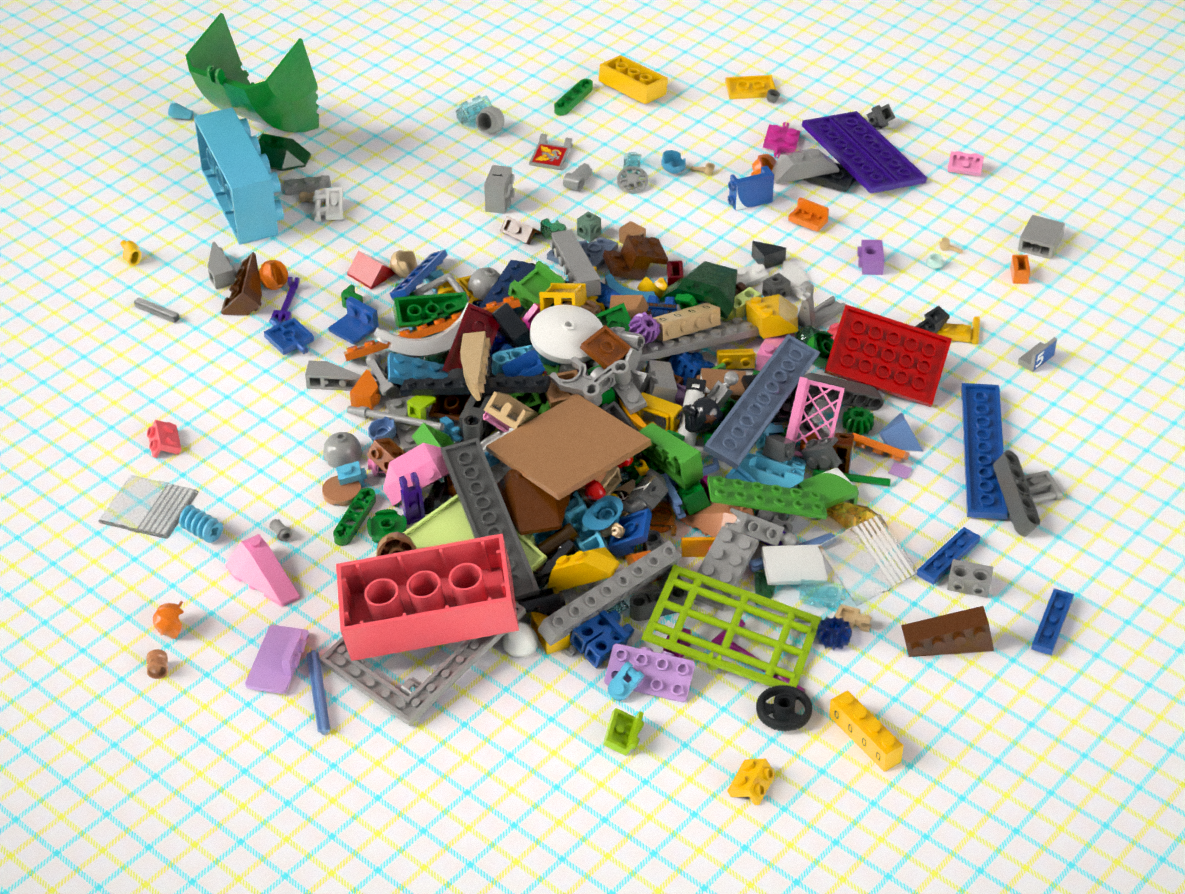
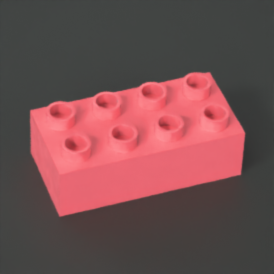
M503 533L336 564L340 630L351 661L519 631L511 565Z

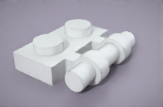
M326 188V194H321L320 190H315L313 196L314 221L320 222L322 215H326V220H343V188ZM326 202V207H321V204Z

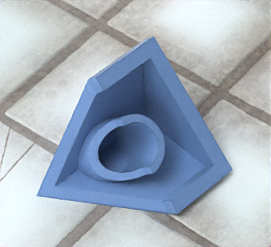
M899 413L879 432L884 444L901 450L923 452L903 413Z

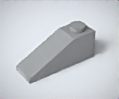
M309 360L305 373L307 389L351 391L361 377L360 374L328 361Z

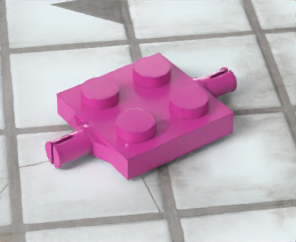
M784 122L782 127L769 124L763 148L775 151V158H779L781 153L795 152L801 131L789 128L788 122L787 124Z

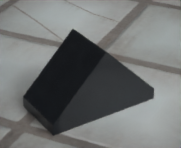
M753 241L751 257L758 264H763L765 269L781 265L783 261H786L787 247Z

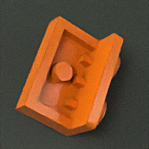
M800 197L797 207L789 214L788 221L818 232L828 222L829 208Z

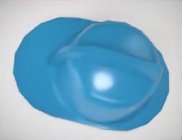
M612 495L604 496L597 500L583 515V525L587 529L597 531L606 529L613 523H618L623 511L622 501Z

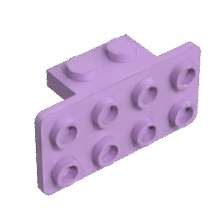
M270 625L246 679V688L279 694L286 693L293 674L299 665L302 652L305 650L309 631L306 629Z
M621 644L613 645L604 679L606 685H609L622 666L629 661L637 672L641 671L645 675L633 691L678 702H686L695 669L694 661L674 657V654L665 651L661 653L653 652V649L647 647L639 649ZM627 675L624 680L629 683L632 678Z

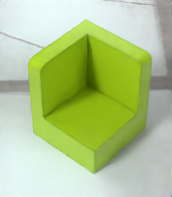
M432 395L412 397L407 401L408 416L427 420L426 408L435 403L436 398Z

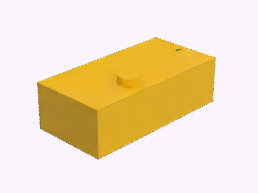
M619 55L600 64L598 81L628 95L630 98L647 104L666 95L668 78Z

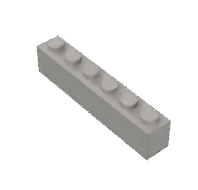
M572 229L551 233L552 240H549L550 249L554 250L555 258H558L560 267L563 266L564 274L568 275L569 283H586L587 297L600 295V278Z

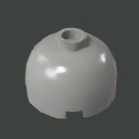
M490 267L477 269L469 279L468 291L471 290L475 298L484 300L501 274Z
M338 432L329 436L324 443L323 456L330 467L336 468L360 461L362 449L359 440L353 434Z

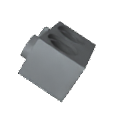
M953 559L947 590L988 598L994 567Z

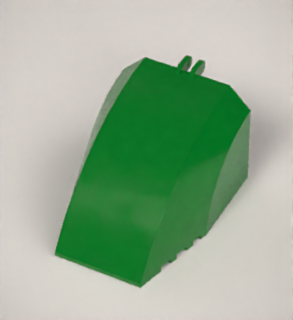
M223 13L216 17L185 55L189 72L203 96L219 109L223 110L233 107L238 116L285 132H307L319 128V114L317 113L319 105L316 104L318 100V94H316L318 85L301 38L297 40L265 81L255 84L254 82H249L247 70H242L241 68L242 62Z

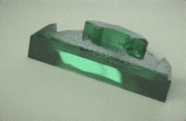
M754 572L755 594L772 599L775 593V585H768L767 578L763 572Z

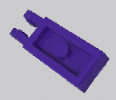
M416 472L410 474L413 484L411 487H408L405 476L399 477V484L402 489L400 493L403 514L406 517L407 525L418 522L425 517L422 488L420 487Z

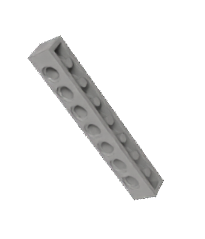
M670 540L543 619L538 628L539 633L552 646L571 634L576 627L599 615L603 610L607 611L671 570L674 564L677 565L682 555Z

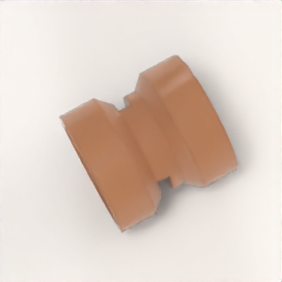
M160 649L147 653V675L153 679L164 678L168 674L167 653Z

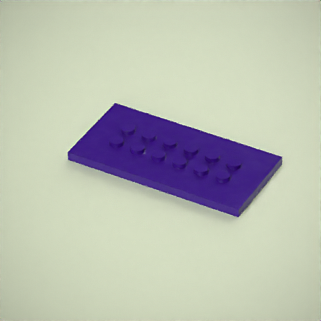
M857 111L802 121V127L870 194L924 184L927 181V177Z

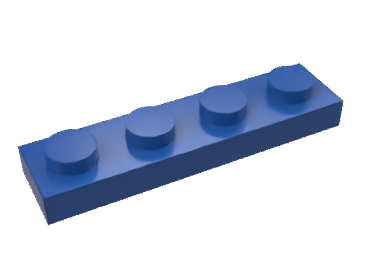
M963 527L917 570V576L934 585L951 569L953 559L961 560L980 542V535Z
M1053 589L1034 637L1031 650L1052 656L1072 604L1073 593Z

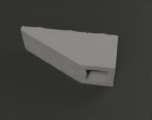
M212 242L208 262L209 279L214 288L219 289L234 284L236 269L230 265L229 258L224 256L223 249L218 247L216 242Z

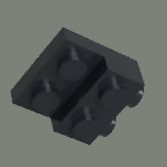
M556 586L540 590L539 595L517 600V603L525 608L526 613L536 611V607H540L542 614L549 616L566 606L562 591L558 592Z

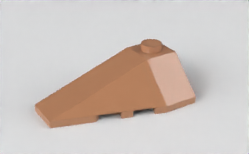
M710 502L711 506L692 515H689L687 510H684L686 517L679 520L692 528L700 529L705 536L716 537L721 527H725L726 522H736L737 516L730 512L731 508L753 516L754 514L752 508Z

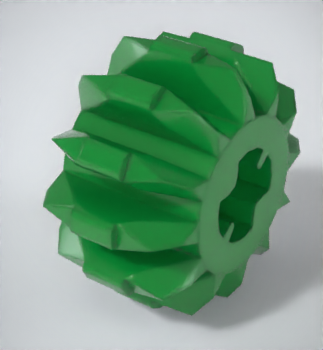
M854 406V408L848 407L842 416L843 429H846V433L868 434L874 427L873 413L870 412V409H864L863 406L860 408Z

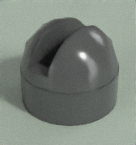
M769 89L766 96L768 102H777L780 93L775 89Z

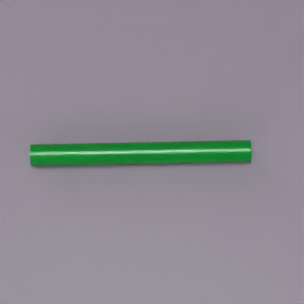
M813 469L812 476L818 475L825 471ZM844 473L850 482L890 486L891 479Z

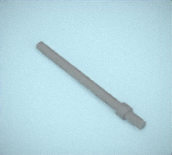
M365 406L347 407V413L357 414L362 418L383 419L387 416L389 419H394L395 422L420 427L424 422L440 431H443L445 427L444 423L370 410L369 407Z

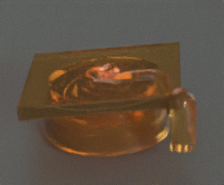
M659 502L651 510L652 518L649 530L664 533L671 529V536H676V514L669 503Z

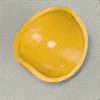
M645 277L639 283L637 289L644 292L654 291L655 295L660 299L668 285L664 278H659L653 283L649 277Z

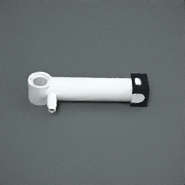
M687 378L683 407L685 405H693L694 401L705 396L706 380ZM682 411L678 433L685 436V443L701 451V455H709L703 451L704 447L695 446L697 433H691L685 429V415Z

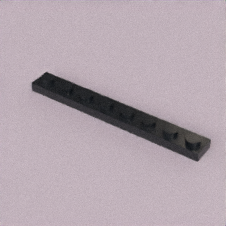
M519 375L516 377L485 376V392L482 394H493L494 391L500 393H546L551 380L550 376ZM445 377L442 379L409 378L404 380L400 388L401 396L471 394L464 377Z

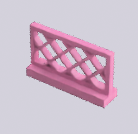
M800 377L785 438L796 443L803 439L807 443L805 438L815 432L818 439H821L817 430L825 425L830 431L828 438L833 437L845 388ZM810 385L817 386L821 391V394L813 399L808 392ZM831 390L840 392L838 399L832 403L826 395ZM824 396L829 405L819 410L814 400ZM812 402L817 412L808 417L804 408ZM831 407L835 413L834 418L826 421L821 412ZM819 414L824 424L815 429L810 419ZM808 421L813 430L803 435L800 425ZM795 451V456L803 457L801 452Z

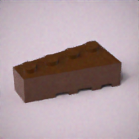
M984 606L901 625L909 657L994 651Z

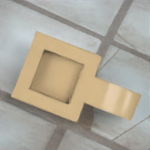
M840 604L833 617V623L852 629L857 625L860 630L869 632L872 627L869 624L872 617L860 614V609Z

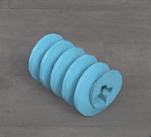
M194 505L186 506L181 512L179 524L183 529L193 533V535L198 536L207 543L215 542L221 536L223 523H219L218 519L206 514V512L201 511L199 508H195Z

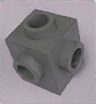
M879 104L871 108L872 112L866 114L869 123L874 128L880 127L882 129L889 125V121L895 119L889 104L882 107Z
M777 273L763 281L762 295L767 297L780 294L785 298L790 295L791 281Z

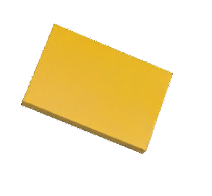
M772 75L725 77L729 100L766 98L769 89L776 90Z

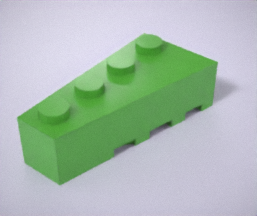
M650 423L638 431L651 439L652 444L641 452L684 490L703 478L701 451L654 423Z

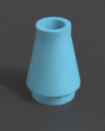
M171 103L168 115L172 118L191 120L193 111L178 103Z

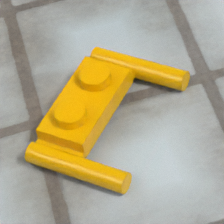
M975 316L973 318L972 329L971 325L945 323L936 334L952 338L951 341L978 344L980 317Z

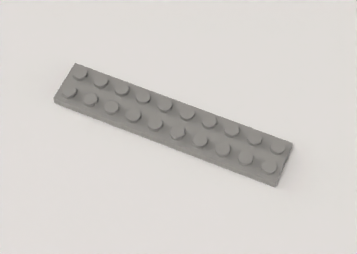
M736 317L732 318L731 321H721V325L670 340L661 341L655 339L653 342L643 345L642 350L638 351L642 354L639 363L758 336L759 329L752 325V323ZM593 359L585 362L592 367L599 365Z

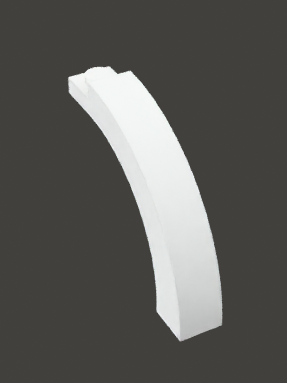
M466 307L460 317L449 328L431 337L405 338L378 327L374 334L378 337V341L385 344L390 342L389 350L400 354L413 356L437 354L451 348Z

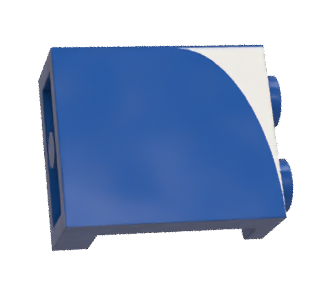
M763 166L761 167V174L737 179L734 174L730 175V182H728L729 205H732L735 211L772 203L774 174L770 168Z

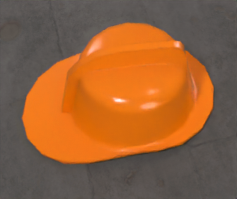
M769 154L759 155L752 164L753 172L751 176L761 174V167L768 166L772 171L777 162L776 159Z

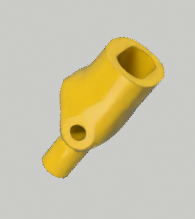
M122 240L120 245L124 249L123 259L131 266L137 265L142 255L140 247L133 241Z

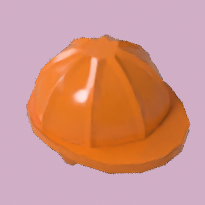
M277 260L264 262L259 269L260 282L265 288L270 290H277L283 287L288 280L286 266Z
M180 601L178 605L175 603H165L159 606L154 613L153 624L161 636L165 635L173 639L178 637L182 629L179 615L184 613L180 608L183 601Z

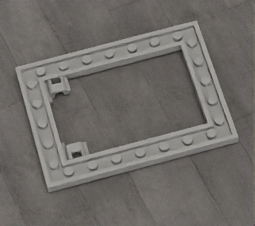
M516 603L519 621L526 614L524 607ZM505 633L466 640L423 683L412 677L405 681L400 689L395 688L368 669L365 665V659L351 661L343 636L319 659L321 664L404 723L411 726ZM411 687L416 688L413 692L410 691Z

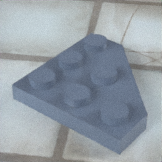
M597 238V241L587 243V240L579 241L592 266L597 267V270L605 262L602 256L604 250L612 251L618 249L617 242L606 238ZM550 250L547 253V260L559 264L558 258H555L554 250Z

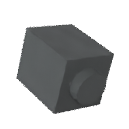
M778 434L766 436L762 455L779 462L792 460L796 442Z

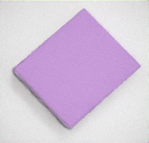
M894 462L888 473L907 479L912 468Z

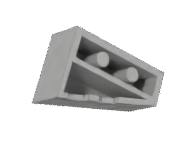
M648 360L644 373L649 374L650 378L645 388V393L675 403L678 389L671 363Z

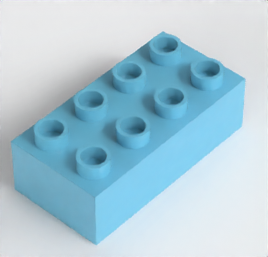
M233 107L194 116L202 173L239 245L279 235L277 221L284 220V212L280 200H274V193L281 192L280 181L277 173L271 172L266 153L261 154L257 137L251 136L247 119H239Z

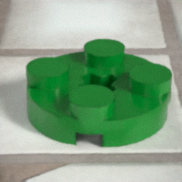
M384 509L377 511L374 517H369L367 520V531L374 543H378L382 537L389 533H403L407 530L406 517L403 514L402 516L399 515L396 510Z

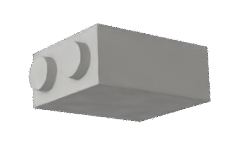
M1032 215L1020 236L1018 251L1051 260L1063 238L1065 223Z

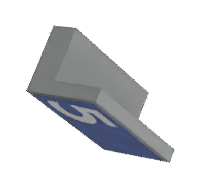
M1052 338L1046 344L1039 342L1018 359V365L1034 372L1055 355L1057 338Z

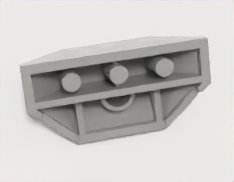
M811 148L781 154L772 172L776 184L836 173L839 172V168L822 151Z

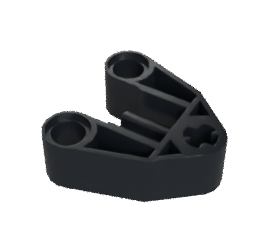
M507 302L492 313L493 318L500 325L498 328L499 333L512 347L518 348L532 345L529 329Z

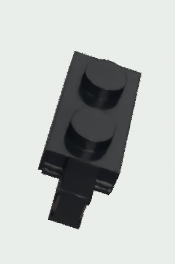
M569 539L566 543L560 545L558 552L553 558L546 561L544 568L540 572L535 573L534 577L540 590L549 582L551 571L557 559L564 555H574L579 551L576 545Z

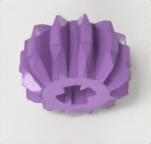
M646 312L636 314L629 323V332L642 334L645 337V344L653 342L661 331L659 329L660 324L656 323L657 319H653L652 315H647Z

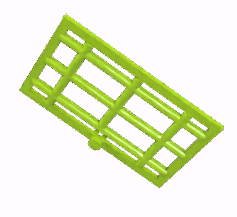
M674 564L641 640L707 663V668L710 670L720 668L770 687L790 685L797 688L822 617ZM678 575L693 580V584L677 579ZM701 584L740 597V600L732 599L700 586ZM674 586L689 591L683 606L668 601ZM696 595L736 608L731 622L729 623L691 609ZM751 601L787 614V617L785 618L747 604V602ZM664 608L679 613L674 628L658 623ZM743 612L783 625L778 640L738 626ZM687 617L726 630L722 645L682 632ZM795 617L811 623V625L807 626L802 623L794 621ZM791 629L807 634L802 649L786 643ZM654 630L669 635V640L654 635ZM737 634L775 648L770 662L767 663L729 649L734 635ZM679 639L688 642L690 644L710 650L711 652L709 654H706L704 652L677 643V640ZM783 651L798 656L793 672L777 666ZM722 655L762 669L766 673L764 675L723 660ZM774 674L790 679L789 684L773 678Z

